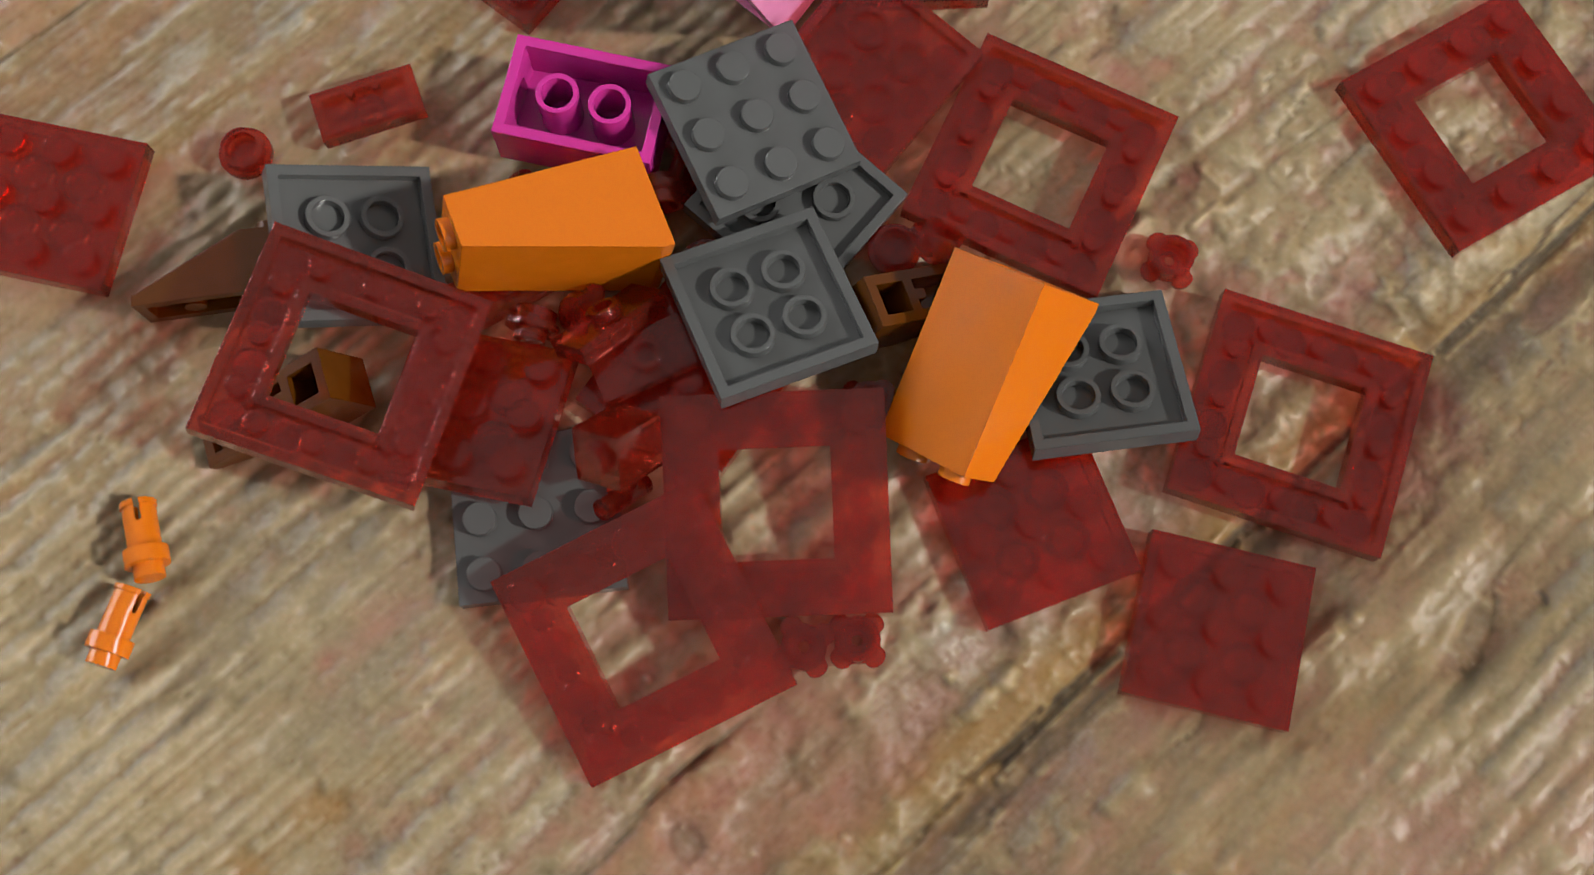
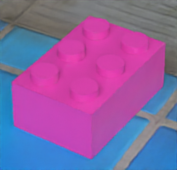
M518 34L491 129L500 156L547 167H556L636 146L654 189L669 130L646 85V79L648 74L671 65Z

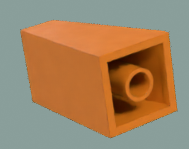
M636 146L443 195L442 216L435 219V228L439 241L433 243L439 269L443 275L451 273L457 291L652 290L659 288L663 277L660 269V259L670 256L675 246V241Z
M955 247L879 434L899 443L896 449L898 454L926 464L928 459L939 464L940 467L937 473L952 482L964 486H969L971 479L994 482L1094 317L1099 304L1011 267Z

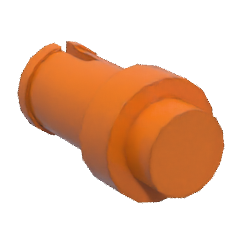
M150 496L137 497L141 514L140 519L138 508L134 507L132 498L126 499L119 504V512L122 515L127 548L122 551L124 570L133 573L134 582L148 584L166 578L165 567L171 564L169 545L162 542L156 508L157 499Z
M115 583L114 591L97 630L90 629L84 646L90 648L85 659L86 662L116 671L121 659L129 660L135 643L130 640L147 600L150 599L152 594L146 591L141 592V589L124 583Z

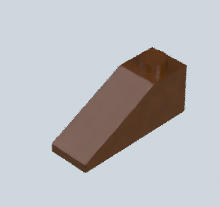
M268 220L258 222L254 228L236 230L131 295V306L151 323L278 306Z
M984 256V258L991 260L989 256ZM948 263L864 276L852 286L879 342L878 348L893 346L919 337Z
M316 347L200 417L198 423L209 468L221 469L336 431L376 408L362 358Z

